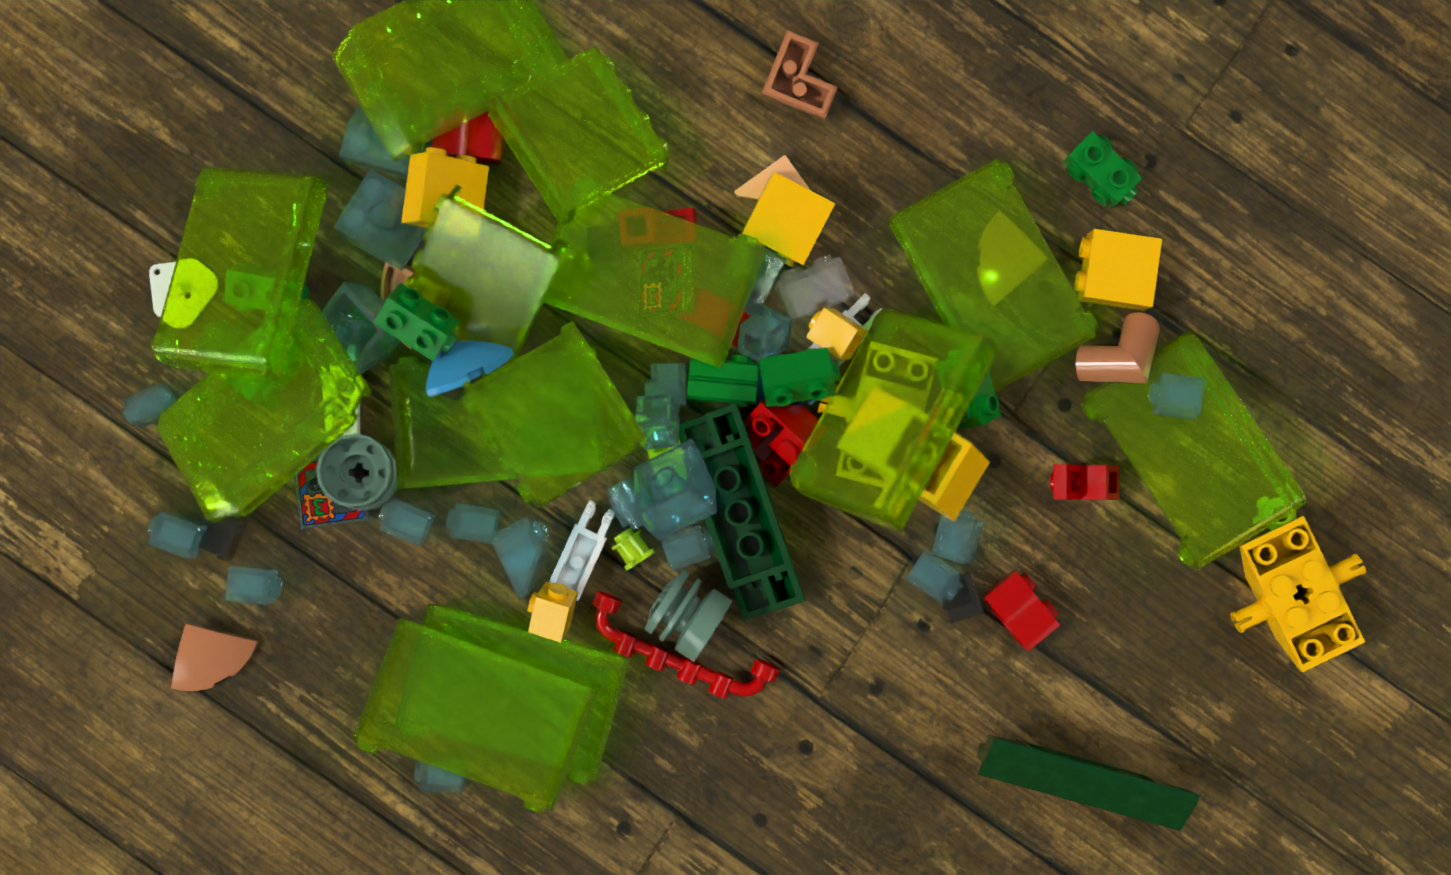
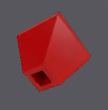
M765 399L744 420L762 475L775 487L784 480L830 431L804 406L789 404L787 406L767 407Z

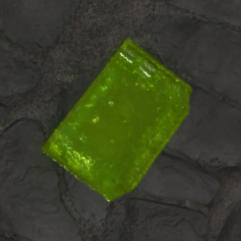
M405 0L355 24L334 51L332 57L393 162L424 148L425 142L539 85L545 87L573 71L572 64L533 0Z
M308 298L287 305L160 415L157 431L206 519L217 523L221 522L222 518L230 516L241 517L250 514L352 428L359 416L355 411L363 396L368 398L371 389L317 303Z

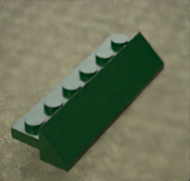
M738 403L676 425L687 458H684L689 476L729 590L733 589L743 621L806 601Z
M990 734L988 735L986 745L980 743L977 757L981 760L978 775L1181 831L1198 804L1200 795L1191 790L1156 781L1150 776L1025 741H1012Z

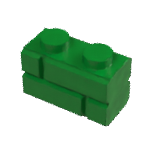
M698 352V358L690 357L687 400L755 406L759 363H752L753 357L732 355V361L718 360L719 354L712 352Z

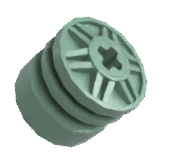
M356 433L342 435L328 443L319 456L316 468L318 484L325 496L338 505L360 511L377 509L389 502L397 491L400 480L399 463L392 451L373 438ZM363 466L364 469L369 471V477H363L361 483V480L355 477V471H362Z
M682 569L677 576L666 584L650 609L648 622L644 630L652 634L659 621L665 624L666 628L659 637V640L662 642L673 631H676L680 636L675 650L694 662L722 620L732 600L714 588L703 599L699 598L696 595L702 580L697 578L688 591L682 585L690 573Z

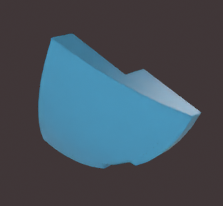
M456 341L448 353L441 350L432 362L426 385L427 395H437L470 383V380L482 375L484 371L486 374L491 373L514 355L512 348L491 342Z

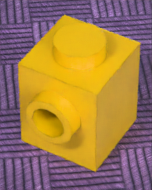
M824 307L822 311L819 310L812 317L809 323L811 330L806 337L822 348L828 347L829 353L839 360H850L868 330L838 310Z
M545 582L539 593L533 592L527 610L532 613L528 633L561 643L571 625L578 591L571 590L561 583Z

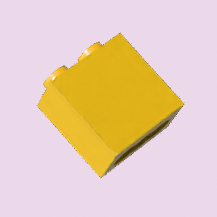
M428 147L426 152L411 154L401 223L460 236L480 234L489 166L477 164V158L472 156L456 155V158L446 156L447 151L439 148Z
M773 171L741 233L747 236L745 243L762 252L765 246L777 251L778 253L775 258L791 267L796 262L804 265L835 203Z
M1100 229L1090 231L1086 237L1082 238L1080 243L1079 257L1083 258L1082 270L1076 274L1074 290L1078 291L1077 301L1140 311L1152 308L1162 239Z

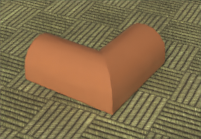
M787 30L761 95L825 120L838 87L807 75L819 43Z
M1131 313L1124 320L1118 346L1081 345L1076 356V372L1079 381L1147 383L1160 331L1157 320L1146 313Z

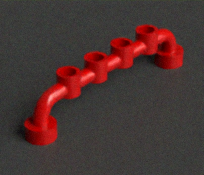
M596 591L591 603L597 607L595 614L596 627L602 636L615 643L613 651L628 658H632L634 651L647 657L645 665L661 672L664 671L666 665L679 670L676 676L677 679L690 685H695L697 679L710 684L708 692L723 699H727L729 692L743 697L753 696L762 691L768 681L775 683L780 668L765 660L755 658L750 669V673L755 675L754 679L749 683H742L725 673L704 667L697 661L693 662L689 658L674 654L665 647L651 644L630 632L614 628L609 623L608 617L610 613L617 614L622 600L607 592Z

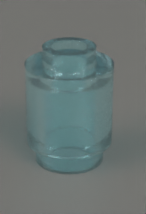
M165 382L158 385L153 383L124 399L126 407L122 408V411L132 426L137 424L143 429L172 413V408L176 407L178 402Z
M630 477L606 490L610 497L608 502L623 528L630 526L632 531L650 522L648 515L653 510L638 483L634 484Z

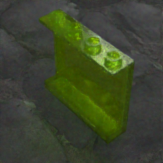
M597 46L490 100L489 117L561 226L573 221L575 212L657 167L661 173L667 168L670 159V150L663 138L657 137L651 128L652 124L649 116L644 110L638 109L633 101L630 88L626 83L620 82L615 74L612 61L608 56H603Z
M457 185L448 195L443 193L434 208V212L438 214L435 222L432 221L428 225L422 238L423 241L427 242L424 250L420 249L411 265V268L415 269L413 277L409 276L404 285L417 290L421 296L436 306L445 308L453 317L460 320L453 332L458 336V341L491 342L512 348L514 355L504 363V365L511 367L526 342L570 244L558 238L551 247L458 198L462 187Z
M573 321L561 327L560 335L492 374L472 385L468 381L463 383L465 395L461 399L471 415L478 414L483 423L479 428L489 445L494 442L502 453L497 456L507 474L514 472L520 484L516 485L520 496L526 504L532 501L537 510L643 448L646 444L647 436Z

